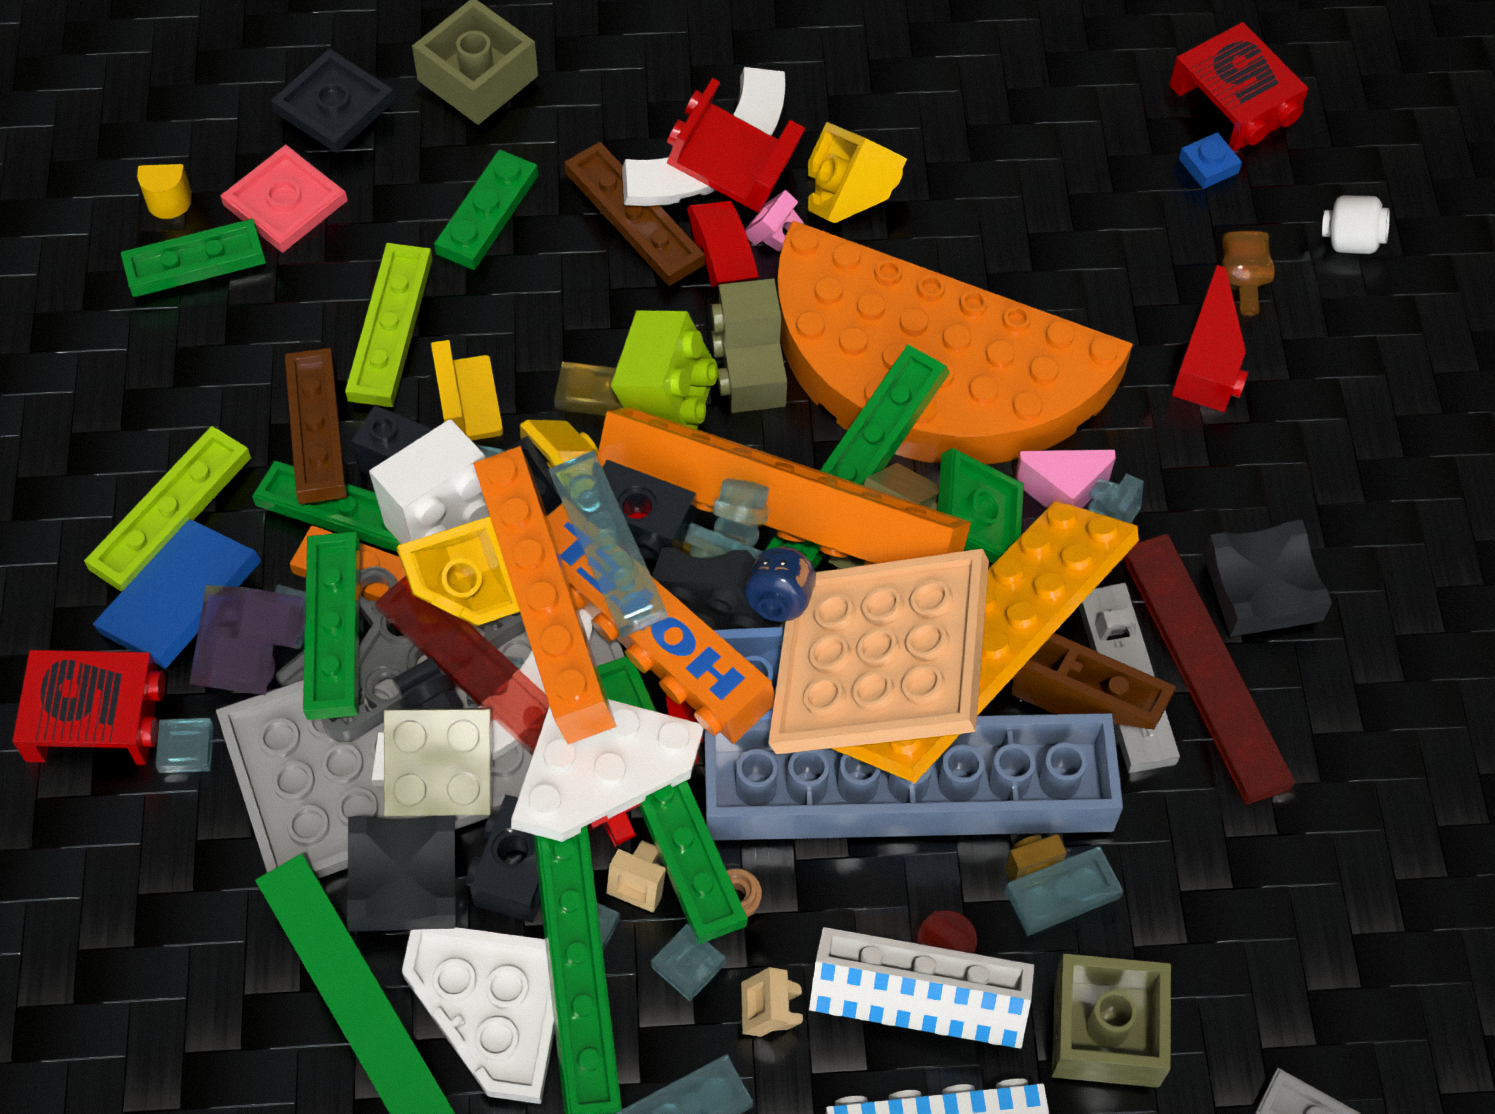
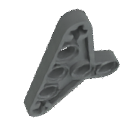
M373 566L362 569L360 571L359 611L371 628L359 645V691H364L366 701L372 710L367 712L364 703L360 704L358 698V715L352 716L353 720L350 723L345 724L344 721L341 719L337 720L336 718L321 719L326 734L331 739L339 742H350L358 739L384 722V710L401 708L399 702L403 698L399 693L390 699H380L373 694V689L378 682L384 679H392L415 666L417 659L422 654L428 652L439 654L443 658L439 670L442 675L449 674L453 678L523 633L526 629L521 613L516 616L510 615L495 620L498 628L495 631L492 629L490 622L476 626L484 631V637L479 643L467 646L457 640V635L463 628L475 625L420 598L411 599L393 574L385 568ZM373 582L384 583L389 588L387 594L377 601H370L361 596L364 587ZM408 617L416 624L413 631L409 634L395 636L388 631V627L394 619Z

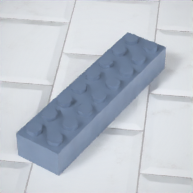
M1112 713L977 716L976 732L960 734L916 783L832 748L775 754L769 745L772 720L758 721L734 744L720 732L713 736L705 730L706 825L713 840L1114 832L1123 809Z

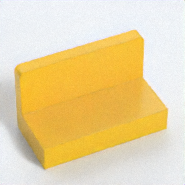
M449 340L432 342L431 347L444 422L451 419L471 441L501 436L503 434V427L490 357L483 355L453 360Z

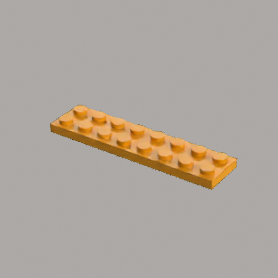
M1054 501L988 569L977 716L1139 541L1137 525L1070 504ZM960 734L832 749L916 783Z

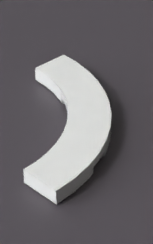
M744 67L740 75L739 101L733 115L772 136L783 108L785 72ZM669 157L651 160L625 159L622 167L624 205L653 206L678 203L681 198L691 197L700 193L704 196L715 191V189L667 164Z

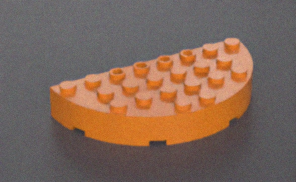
M794 220L784 239L779 259L777 296L781 312V345L788 364L799 384L816 405L821 403L837 418V424L845 430H849L907 344L947 366L950 374L897 449L896 455L913 460L941 464L942 453L954 448L988 465L1019 459L1020 451H1043L1070 437L1076 432L1078 426L1092 415L1096 416L1115 393L1125 374L1133 346L1132 343Z

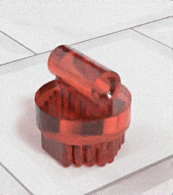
M935 911L921 924L916 944L974 954L977 946V935L971 922L963 915L953 911Z

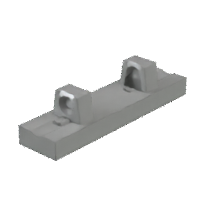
M1126 583L1095 588L1078 606L1091 649L1155 677ZM1126 633L1127 636L1120 639L1106 640L1108 636ZM1164 711L1155 730L1114 724L1128 773L1177 764L1180 755L1166 711Z

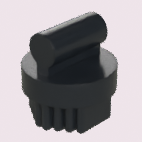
M432 657L392 678L397 691L403 698L399 702L401 708L463 707L461 700L455 692L456 686L449 674H441L439 667Z

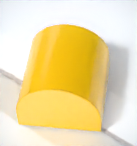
M183 164L138 166L137 178L151 214L162 219H172L187 211L191 204L192 191Z

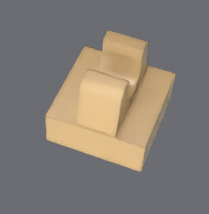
M642 840L633 855L618 849L609 866L606 893L654 913L662 898L666 868L659 866V863L656 862L659 857L656 846Z
M769 967L741 982L743 1034L761 1037L771 1031L788 1030L802 1023V1014L789 1011V1000L801 995L802 989L799 984L788 980V970Z

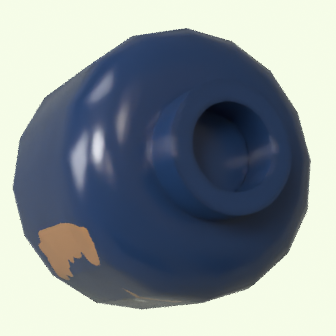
M786 546L768 548L761 552L754 561L745 584V598L749 606L758 615L768 620L778 622L792 621L800 617L809 605L816 584V571L812 563L800 551Z

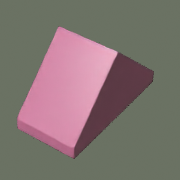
M1115 450L1020 451L1015 479L1024 483L1023 490L1046 508L1054 501L1083 508L1109 482L1116 458Z

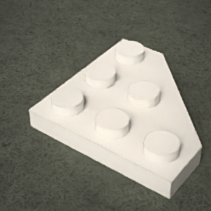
M608 699L617 727L567 744L554 721L549 706L511 819V828L563 842L581 833L582 827L604 816H607L609 819L645 801L647 795L669 784L674 787L690 779L704 728L700 723Z
M455 927V929L411 930L402 968L404 979L486 1095L541 1104L555 1031L545 939Z

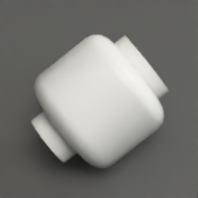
M1340 196L1335 201L1333 210L1324 211L1322 235L1323 237H1331V245L1339 253L1372 254L1377 251L1380 243H1387L1390 210L1389 208H1383L1380 199L1375 196Z

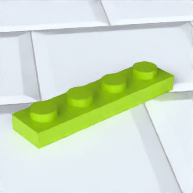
M386 243L345 391L348 402L385 407L394 406L432 263L431 248Z
M211 426L84 560L88 570L122 592L189 519L194 520L251 459L248 448Z

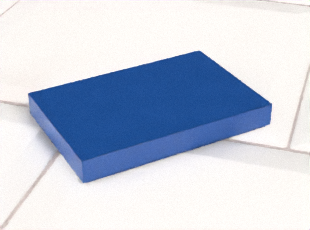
M189 519L98 617L93 625L101 635L133 652L150 653L155 664L166 669L258 566L261 559L255 550Z

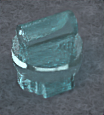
M732 478L725 479L722 482L720 496L715 497L712 510L713 514L720 516L714 526L715 533L741 544L754 546L759 539L758 524L767 523L770 509L766 506L769 488L751 481L735 480Z

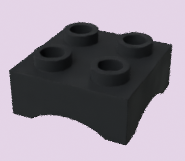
M1303 520L1285 522L1276 527L1257 532L1210 534L1203 551V556L1230 637L1324 620L1332 601L1327 588L1322 583L1315 568Z
M662 547L652 577L712 630L781 626V622L768 620L758 615L749 606L745 598V584L755 561L749 550H732L719 556L701 558L687 555L678 548Z
M455 815L430 816L417 819H380L368 816H348V931L455 929Z

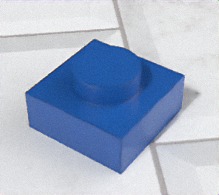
M1218 132L1183 147L1179 160L1202 189L1238 174L1242 161Z

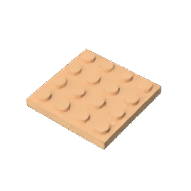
M976 549L816 572V584L808 607L800 617L785 622L769 736V745L775 754L976 732L989 560L984 550Z

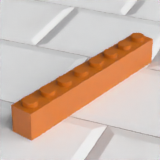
M633 407L609 410L606 413L595 465L602 468L606 460H610L696 493V508L708 512H720L723 510L735 514L734 520L740 524L751 527L766 525L777 529V535L785 540L804 542L806 539L820 544V551L835 557H848V555L863 559V565L964 551L971 524L970 521Z

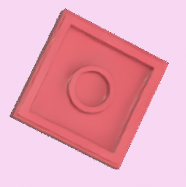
M284 145L220 195L222 203L242 221L253 219L257 233L282 253L347 202L346 192L287 145Z

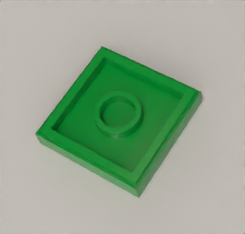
M951 448L941 455L938 511L970 521L971 524L964 550L983 549L989 562L994 564L1021 536L1024 483Z

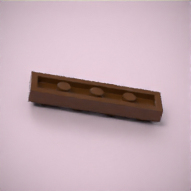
M600 141L564 162L565 173L668 286L673 285L705 265V254L660 205H624L623 166Z
M331 348L285 354L298 503L305 504L347 498L335 371Z

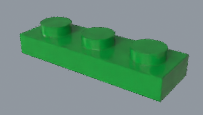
M499 149L435 241L436 254L475 270L539 176L537 164Z
M253 219L121 252L133 298L266 264Z

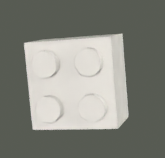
M451 419L369 470L385 527L400 544L490 516L473 464L485 459V455Z

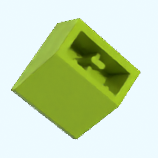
M636 311L611 383V388L624 408L633 407L698 429L699 424L705 419L706 400L711 386L717 381L718 367L715 359L711 357L705 346L700 331L696 329L687 311Z

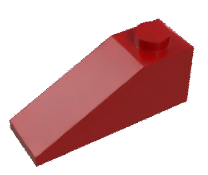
M1217 265L1181 365L1172 396L1225 413L1230 396L1240 398L1248 372L1240 369L1246 350L1225 267Z

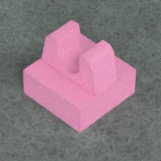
M784 190L765 203L761 212L755 216L745 229L747 238L754 245L763 241L775 250L781 251L785 239L783 227L789 230L793 220L804 224L793 209L798 201Z

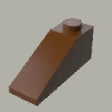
M1053 633L1014 675L1011 695L1056 715L1112 713L1113 724L1155 730L1175 692L1176 686Z

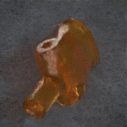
M1236 231L1226 233L1222 237L1224 250L1222 267L1226 268L1229 283L1240 287V309L1242 315L1250 316L1259 313L1258 286L1268 284L1274 279L1275 269L1269 252L1270 235L1265 232Z

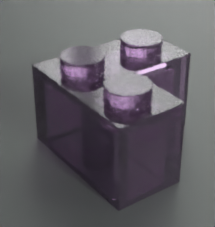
M206 585L190 684L266 695L267 685L272 681L275 672V660L272 657L273 647L295 648L297 637L302 633L305 622V615L302 610L303 597L247 587Z

